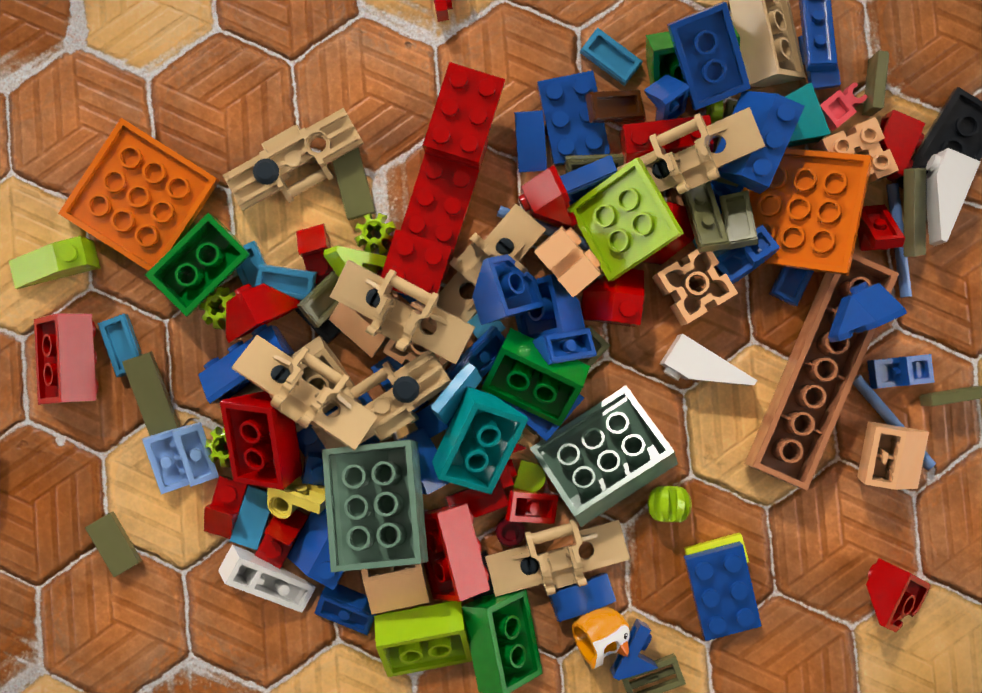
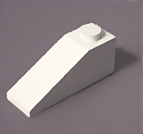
M950 148L933 154L926 166L928 171L926 176L929 244L933 246L948 241L981 162Z
M684 334L677 335L660 362V365L665 367L664 373L677 381L682 378L747 386L755 385L757 382L750 375Z
M235 545L231 546L218 570L226 585L301 613L316 588L312 583L286 569H279L255 556V553Z

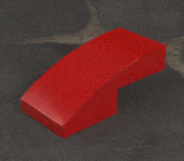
M500 478L492 494L466 488L445 497L448 506L467 503L474 518L508 506V499Z

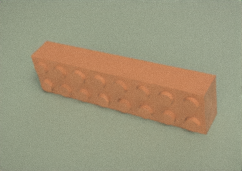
M854 253L849 276L825 272L745 460V465L797 488L808 490L876 329L866 330L857 334L854 332L850 338L830 343L828 335L840 301L843 297L851 294L849 290L851 287L865 281L868 286L880 283L891 294L899 275L898 272Z

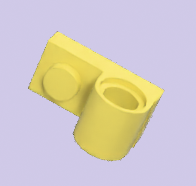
M301 477L296 478L284 490L267 489L268 509L279 519L288 518L298 507L320 514L326 508L325 486L303 484Z

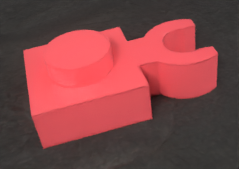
M857 82L845 88L843 93L839 89L820 104L831 131L837 129L857 112L854 107H857L867 99L868 96L866 94L860 98H856L853 95V90L858 86Z

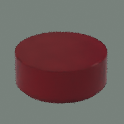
M506 517L499 521L496 527V536L501 544L513 547L520 544L524 539L525 528L522 522L506 521Z

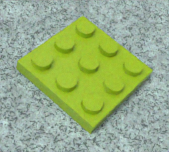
M640 158L633 159L573 203L569 208L570 212L575 214L577 225L593 254L600 261V267L608 281H614L684 234Z

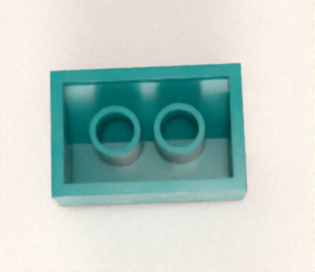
M467 386L432 460L437 478L492 494L528 422V418L498 397Z

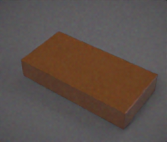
M640 90L589 92L585 95L590 123L640 121L645 118Z

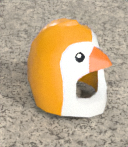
M609 607L596 609L580 616L572 624V633L576 646L592 669L603 665L604 657L610 654L618 653L628 657L629 625L623 615Z

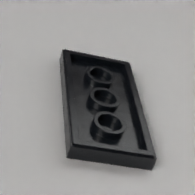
M960 87L955 88L925 135L921 145L912 156V168H926L931 156L946 148L980 161L982 158V101ZM904 176L900 177L896 182L902 189H904Z

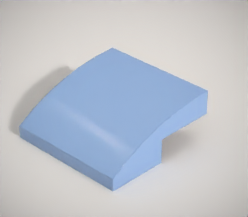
M201 422L142 438L161 494L187 485L192 487L219 477L215 463L208 457L211 455L210 448H205L207 439Z

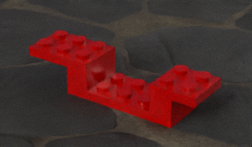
M449 62L423 142L424 158L401 229H395L381 277L385 278L389 270L392 269L397 272V276L431 294L433 292L439 293L442 280L446 279L450 267L449 262L452 260L486 154L488 135L505 85V79ZM393 287L392 290H391V291H395V292H398V293L407 295V294H405V293H403V292H401V291L395 289L394 287Z

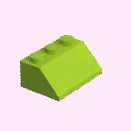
M443 601L439 604L416 606L408 610L389 611L374 616L376 649L387 677L472 661L461 601Z

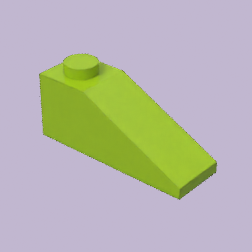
M82 236L48 244L9 261L15 289L100 268L94 241Z

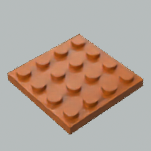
M120 118L58 214L149 271L184 237L220 180L123 118Z
M786 148L768 189L758 194L744 187L743 191H749L755 227L758 228L763 225L780 246V249L762 264L849 276L873 161L872 156Z

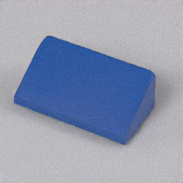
M606 156L560 176L567 190L570 206L617 172L612 156Z
M590 328L542 335L532 340L534 346L548 365L597 356Z
M340 584L334 590L326 586L324 587L314 613L367 636L373 624L374 616H376V614L371 615L367 595Z

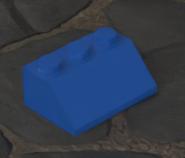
M744 91L741 92L732 115L750 107L766 147L725 164L718 170L720 177L761 194L769 188L805 106L775 93ZM721 137L715 153H721L725 149L726 141L724 138Z
M264 324L251 333L253 336L245 343L243 341L235 343L228 348L229 354L222 359L216 357L203 366L205 370L198 374L206 399L210 404H218L223 399L230 398L252 383L233 370L232 366L256 335H259L289 356L295 353L277 326H267Z
M325 508L320 514L310 513L287 558L305 575L334 590L345 571L331 572L327 513Z

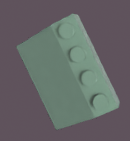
M627 386L556 430L546 442L541 440L530 447L580 527L678 464L674 450Z
M402 440L358 445L355 451L349 447L322 449L331 572L429 562L418 442Z

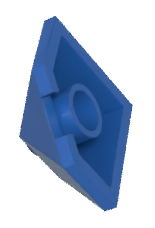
M508 254L483 260L472 296L481 325L503 320L544 306L536 278L528 271L525 273L520 271L515 266L516 261Z
M554 274L536 279L544 306L515 315L518 332L533 339L547 334L585 329L580 301L575 296L572 297Z
M865 281L849 289L851 294L841 299L828 339L830 343L852 337L854 332L857 334L877 328L907 314V312L880 283L868 286Z

